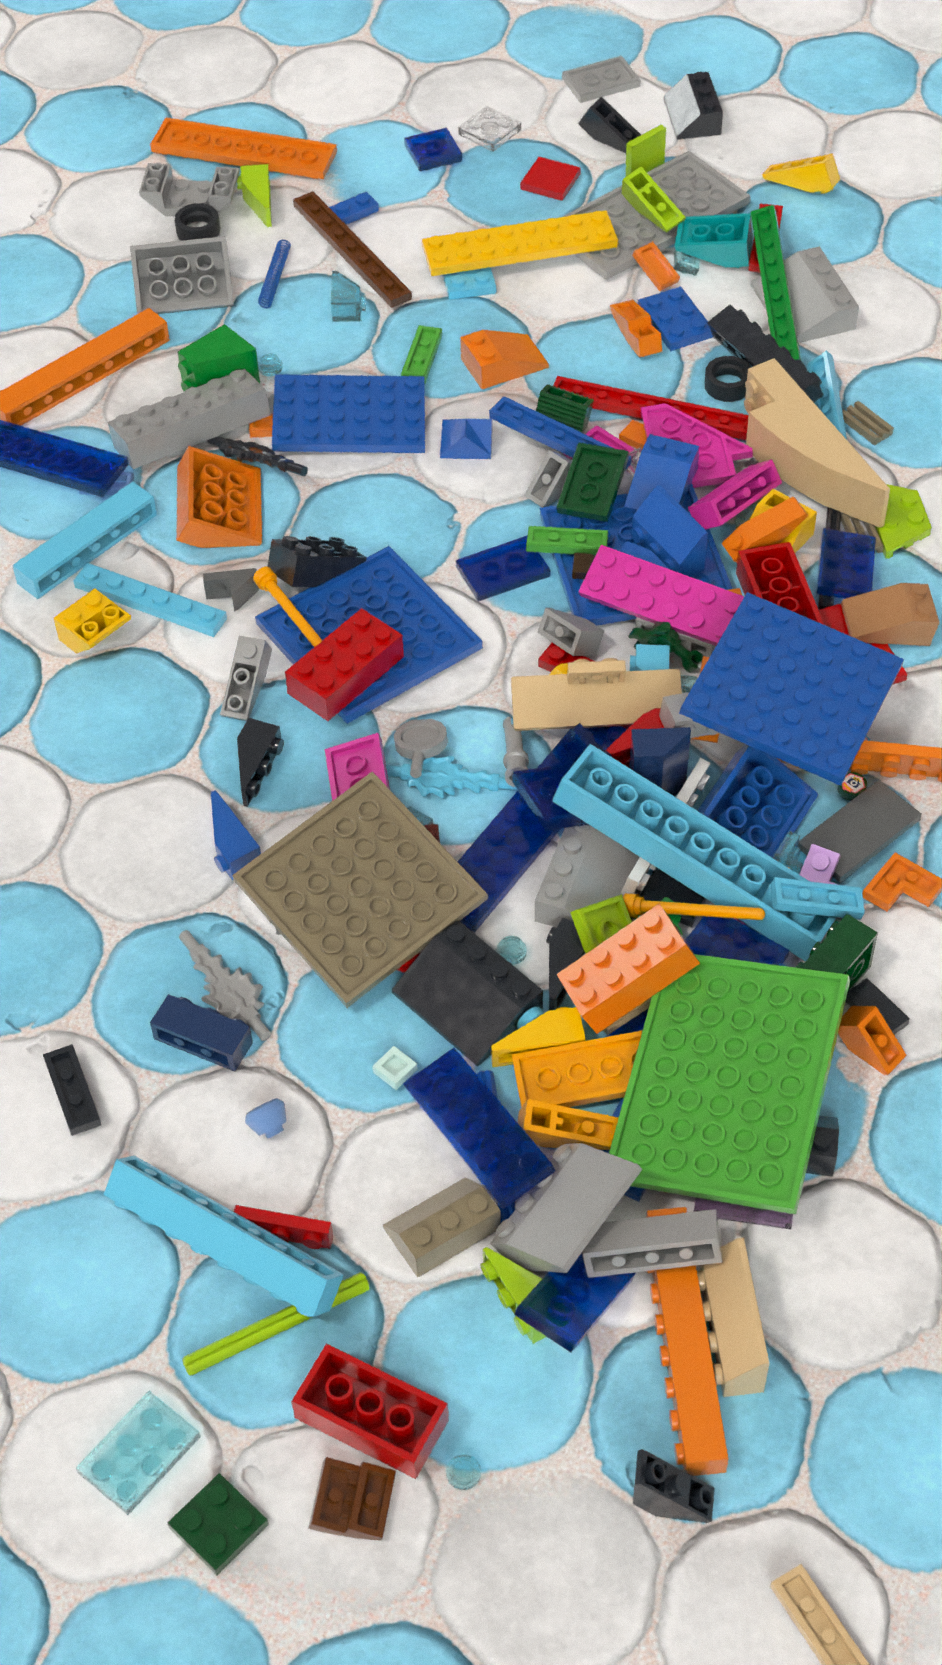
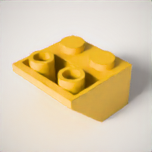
M772 489L757 504L750 519L790 497ZM800 503L809 516L781 542H790L795 553L814 535L817 511Z
M95 588L54 617L58 640L75 653L91 649L131 620L130 614Z

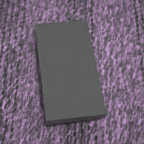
M878 780L798 841L797 848L806 856L812 844L839 853L841 857L833 878L841 883L919 822L922 813Z

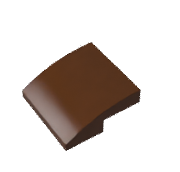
M325 1457L308 1529L357 1539L381 1541L396 1470L367 1462H362L358 1466Z

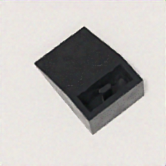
M283 536V539H272L267 567H270L278 578L291 587H317L364 563L367 557L359 553L356 547L345 544V540L338 537H329V540H321L317 537L308 536L306 540H299L296 537Z

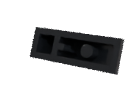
M602 96L587 110L578 123L594 140L626 153L627 143L641 135Z
M565 918L561 919L557 928L554 926L551 928L546 943L549 944V1011L559 1008L568 994L557 974L585 955L574 922Z

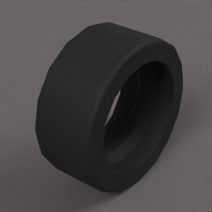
M204 203L186 205L175 214L176 234L181 241L218 237L220 234L219 215L217 210L210 205ZM194 222H206V223H208V224H206V225H204V226H200V227H189V226H187V225H189L190 223H194Z
M722 356L713 359L705 369V390L711 397L723 402H734L743 399L746 396L745 383L747 381L748 369L751 366L742 358L735 356ZM733 375L741 380L734 383H725L719 381L716 377Z

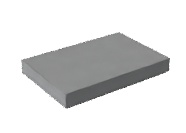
M623 56L562 72L563 81L580 103L641 86L640 78Z

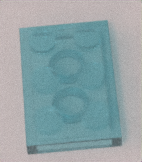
M148 1391L80 1462L76 1470L78 1474L126 1515H129L201 1437L200 1432L151 1391Z

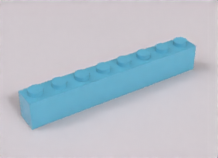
M137 1156L116 1159L104 1195L114 1200V1204L117 1207L131 1210L139 1215L141 1221L157 1225L165 1230V1234L168 1237L186 1242L191 1245L190 1248L194 1252L208 1255L217 1260L218 1266L241 1274L243 1280L256 1286L260 1285L270 1291L269 1294L273 1298L287 1301L296 1306V1310L302 1315L314 1317L331 1310L344 1274Z

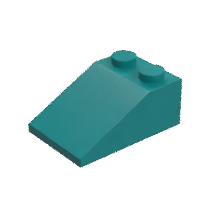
M751 213L686 216L685 220L678 224L675 250L725 268L748 267L753 240Z

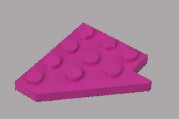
M668 404L641 407V417L646 438H648L649 434L699 446L698 469L692 481L694 488L726 482L736 475L733 464L734 460L753 458V449Z

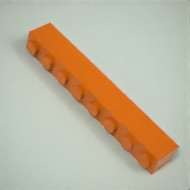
M147 308L1 390L0 424L8 432H11L170 341L167 322L153 310Z
M686 1207L647 1210L646 1217L687 1213ZM696 1265L647 1271V1274L653 1273L654 1283L650 1284L651 1303L658 1304L659 1314L654 1315L655 1330L657 1335L663 1336L664 1342L663 1346H659L660 1362L662 1367L667 1366L669 1377L664 1378L665 1395L667 1399L672 1398L674 1410H669L670 1427L672 1432H678L679 1443H674L676 1464H682L683 1471L692 1476L726 1473L729 1459Z

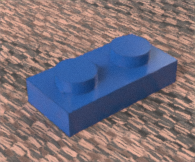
M366 191L329 208L347 225L378 212L379 203Z

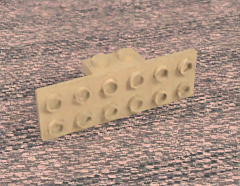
M606 658L602 661L590 662L586 659H579L573 663H568L567 674L512 677L513 726L515 731L631 726L644 713L654 708H661L663 697L682 694L680 670L626 671L625 660Z

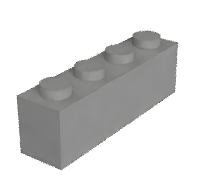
M716 1209L603 1222L582 1251L588 1278L721 1263V1233Z

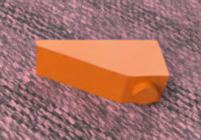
M791 497L741 524L721 544L733 561L737 563L738 551L780 544L809 515L795 497Z

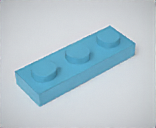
M774 877L771 883L774 910L841 918L848 914L858 920H861L865 914L862 888L777 877Z

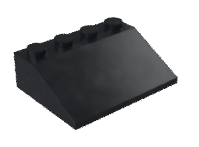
M459 920L441 931L430 941L392 988V993L477 1067L491 1055V1046L518 1030V1020L527 1010L532 1007H540L543 1010V990Z

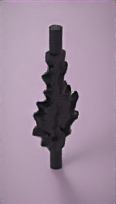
M219 436L207 440L208 444L219 447L225 457L235 458L239 462L242 460L258 461L261 464L269 465L271 468L277 467L284 472L289 471L300 476H306L308 473L306 466L295 463L294 460L286 459L282 455H276L272 449L259 445L256 442L235 441Z

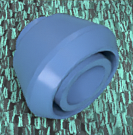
M278 1098L263 1103L246 1114L245 1123L257 1135L265 1134L268 1139L284 1130L282 1124L287 1122L285 1103Z

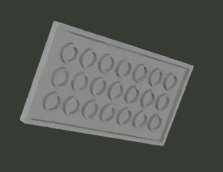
M690 151L647 172L685 217L731 214L750 203V195ZM622 186L562 216L607 211L618 238V247L574 254L606 280L637 264V261L632 256L634 250L653 241L659 250L662 251L675 244L678 225L666 233L632 207L621 194Z

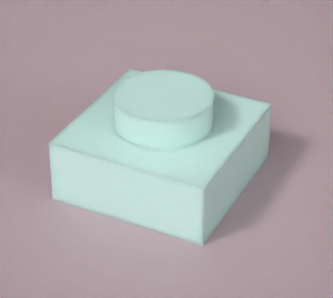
M395 1046L373 1065V1073L395 1090L417 1071V1063Z

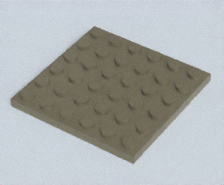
M373 771L232 875L233 881L346 1008L423 950L437 934L455 921L463 919L488 899V894Z

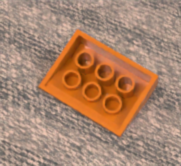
M188 446L177 466L176 541L199 548L260 546L262 543L261 468Z

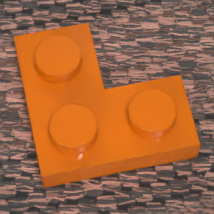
M895 852L864 888L862 894L864 899L886 912L902 893L929 907L942 892V879Z

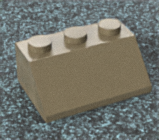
M465 1177L383 1224V1229L418 1278L495 1233L501 1224V1211L482 1185Z

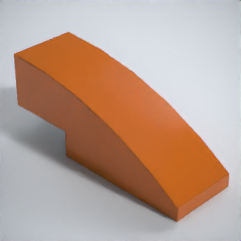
M633 299L610 305V310L621 333L639 357L663 352L661 333L652 326L651 315Z

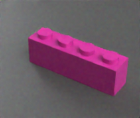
M773 460L749 465L688 507L691 516L705 530L726 523L772 489L782 484Z

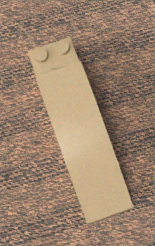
M775 358L749 368L745 383L746 396L744 407L747 413H749L746 445L753 449V457L759 462L772 459L782 481L820 504L879 528L884 526L890 488Z

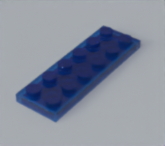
M0 420V467L104 497L129 465L127 456Z
M455 1048L449 1050L403 1083L408 1093L502 1210L556 1171L549 1159Z

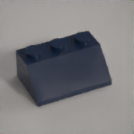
M691 728L632 729L629 768L675 797L687 781Z

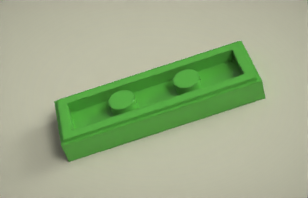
M418 326L401 376H424V383H426L443 335L442 328Z
M529 526L526 551L596 555L601 545L607 547L608 530Z

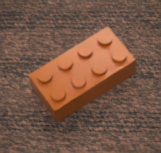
M658 904L560 971L557 976L582 1018L598 1034L699 965L700 962L661 905Z

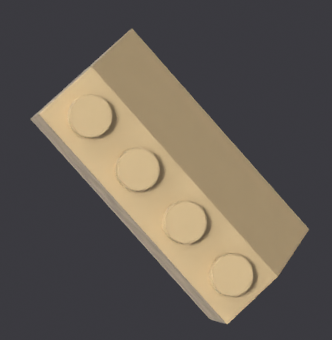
M737 1238L722 1246L721 1263L704 1264L700 1266V1271H697L700 1291H703L705 1301H702L705 1322H709L711 1331L707 1332L710 1352L715 1353L717 1364H713L716 1385H721L723 1397L763 1393L769 1368V1358L744 1238Z

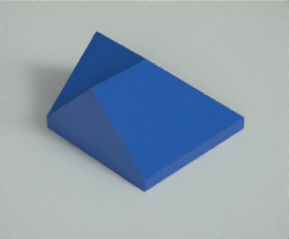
M443 419L440 459H491L493 420Z

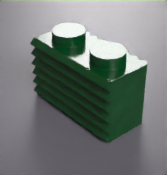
M547 384L539 393L536 411L583 433L588 427L594 400Z

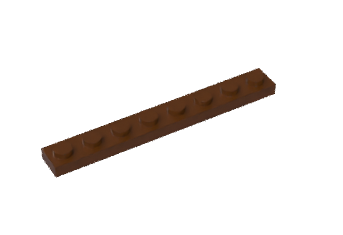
M314 191L293 199L295 209L391 308L412 300V292Z

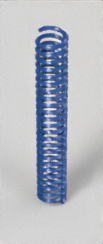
M279 240L277 242L258 299V304L263 308H270L291 247L290 242L287 240Z

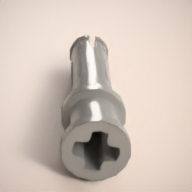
M507 717L503 721L507 752L503 758L504 766L507 769L505 780L512 787H522L528 784L531 778L530 770L527 768L529 758L528 754L523 751L521 731H515L513 724H511V717Z

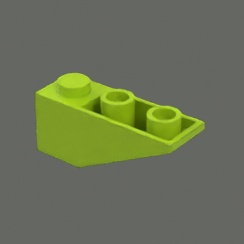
M488 1247L482 1249L483 1263L480 1264L481 1270L489 1282L493 1280L498 1288L497 1295L505 1308L510 1307L515 1315L514 1322L521 1335L527 1334L534 1344L568 1326V1309L551 1283Z

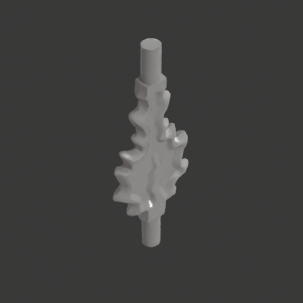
M188 930L183 931L179 935V939L190 951L189 955L192 960L196 962L193 968L203 972L206 975L204 981L210 983L203 987L210 994L201 998L202 1001L214 1007L216 1011L225 1017L244 1021L252 1028L261 1041L267 1040L271 1036V1032L260 1020L261 1015L257 1011L264 1005V1002L258 1000L263 986L261 984H253L251 973L242 975L241 967L237 968L233 974H230V968L223 967L221 954L212 957L210 950L203 944H199Z

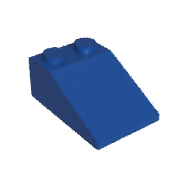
M649 434L639 457L624 510L636 513L655 486L661 485L682 506L698 469L699 446Z

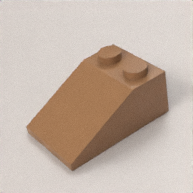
M899 583L842 599L841 602L849 636L865 643L930 646L940 623L928 584Z

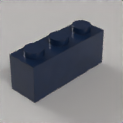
M170 994L167 995L150 1022L155 1040L234 1072L253 1043L250 1026L244 1021L236 1018L230 1019L212 1008L205 1009L193 1004L187 998H177Z

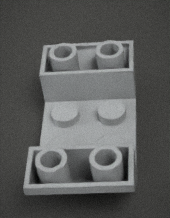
M148 163L139 195L165 216L175 217L179 209L194 203L210 205L218 213L232 201L239 176V168L216 167L212 182L190 181L185 179L173 180L171 164Z

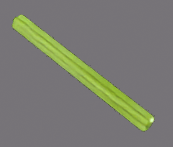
M362 1272L341 1281L331 1308L369 1290V1282ZM290 1305L182 1358L184 1368L189 1375H194L312 1317L300 1314L296 1310V1306Z

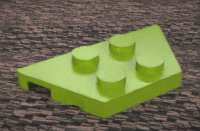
M886 484L890 488L885 523L880 528L875 526L884 545L883 554L885 559L891 558L897 549L901 547L907 549L915 541L922 540L931 534L932 527L918 490Z

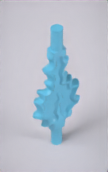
M433 756L424 759L422 774L419 778H414L410 775L411 764H403L402 766L386 765L388 776L400 777L402 781H407V786L417 787L423 797H426L428 794H435L443 798L444 793L455 796L454 787L459 790L465 787L475 793H479L481 788H486L489 791H498L499 788L521 791L522 788L508 785L505 777H500V774L497 773L488 774L487 770L470 773L467 768L461 770L462 764L452 763L455 759L454 756L441 758Z

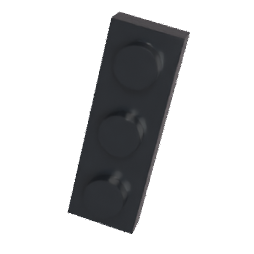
M73 1044L43 1054L71 1136L101 1126L98 1112Z

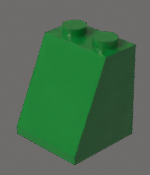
M225 324L177 352L179 359L178 368L182 379L181 387L184 392L189 388L207 384L212 379H220L230 375L235 370L243 369L260 383L256 348Z

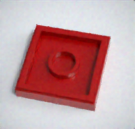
M539 156L520 182V189L563 201L580 176L581 167Z

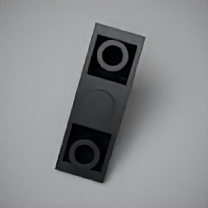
M644 1449L638 1450L633 1505L656 1517L702 1523L712 1522L714 1487Z

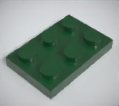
M578 442L556 506L557 513L608 522L628 463L629 452Z

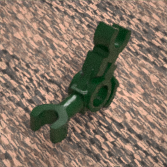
M657 621L650 630L633 628L628 635L630 639H637L633 646L634 649H636V644L670 645L669 653L673 652L680 657L684 669L689 673H693L698 668L693 661L698 664L703 659V654L699 651H689L680 644L679 635L672 629L669 622Z

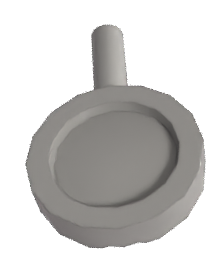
M414 719L397 728L394 734L396 751L401 756L412 759L410 775L414 778L421 776L423 760L440 754L448 744L446 727L434 719Z

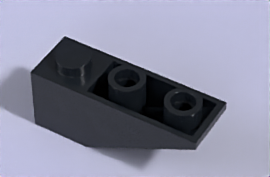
M248 718L237 737L243 806L248 807L252 798L257 797L264 776L270 774L272 762L276 755L281 754L284 746V740L281 739L280 726Z

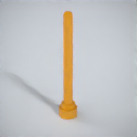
M267 566L258 569L253 576L255 584L261 590L270 592L313 647L318 645L322 639L277 585V575Z
M625 893L623 896L631 918L643 915L644 912L649 911L658 904L661 905L667 914L749 920H762L765 917V911L762 908L647 901L644 897H640L639 894Z

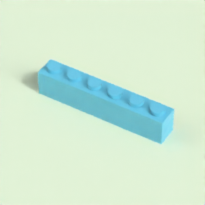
M134 482L120 489L113 496L100 503L90 512L13 564L17 584L36 599L41 598L83 568L86 563H90L155 517L157 512L154 496Z

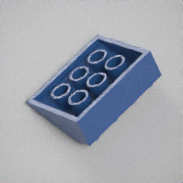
M745 745L735 753L697 811L777 861L817 798L818 793L776 757Z

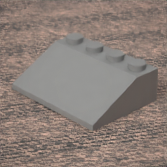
M226 236L130 246L137 314L147 308H150L156 314L234 306Z
M820 246L798 251L784 260L798 343L856 329L859 306ZM760 275L752 280L750 285L766 309Z
M571 813L535 899V922L557 927L562 918L573 921L570 912L621 895L625 882L640 857ZM637 889L634 894L640 895L641 891Z
M583 1143L563 1144L554 1152L553 1161L549 1166L535 1177V1184L528 1194L523 1195L516 1202V1209L509 1219H506L496 1229L497 1235L490 1244L502 1256L528 1271L567 1273L642 1171V1168L638 1164Z

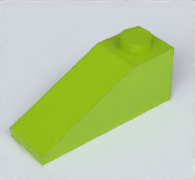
M268 164L240 166L241 175L237 179V189L242 190L243 200L266 227H272Z
M642 166L623 179L621 194L637 212L666 233L685 220L686 217Z

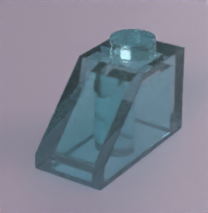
M332 271V322L361 321L362 311H366V296H361V286L338 271Z

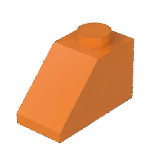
M851 1006L842 1016L838 1034L848 1050L883 1075H889L907 1056L877 1006Z

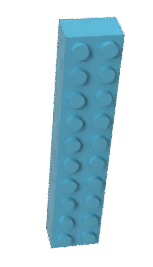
M589 744L562 778L553 798L554 803L715 905L762 908L765 911V917L762 920H739L805 962L809 958L813 946L818 941H822L836 917L774 910L771 883L774 877L801 881L808 880Z

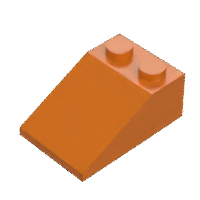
M480 330L460 337L461 360L481 389L549 368V363L528 334Z

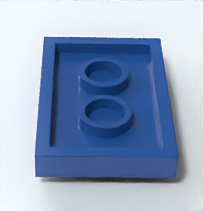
M681 286L638 300L637 304L651 315L652 326L661 333V339L670 351L713 338L707 324V319Z

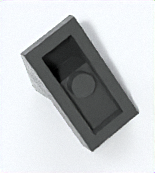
M257 568L203 573L206 600L232 597L234 611H237L259 591V587L253 581Z

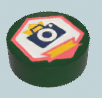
M848 772L842 785H838L837 791L842 798L852 801L867 789V780L859 773Z

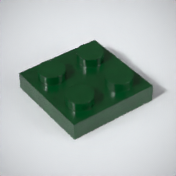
M220 1473L167 1522L168 1528L216 1575L269 1525L268 1519Z

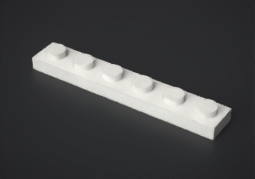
M700 757L676 798L693 807L699 796L695 794V791L697 789L702 791L710 778L706 774L710 762ZM640 857L628 876L621 894H634L637 889L643 891L650 878V875L646 874L649 868L654 871L656 867Z

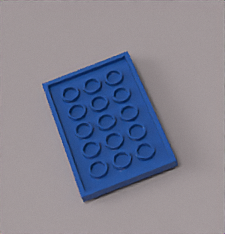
M275 374L272 450L282 452L425 453L424 376Z

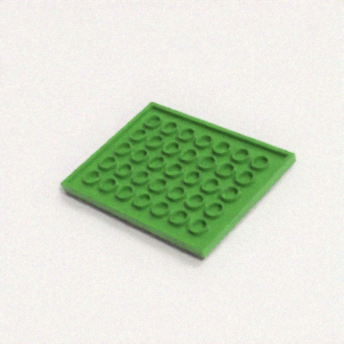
M694 954L700 964L651 998L609 1154L638 1164L642 1168V1171L631 1184L632 1187L796 1214L849 988V975Z

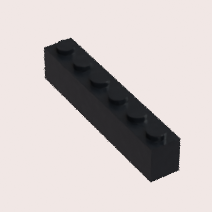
M729 304L707 322L714 339L732 355L748 362L751 368L775 358L814 403L823 396L820 387L822 382L815 372L809 373L801 360H794L786 347L782 346L780 348L772 335H765L757 322L751 323L743 310H736Z

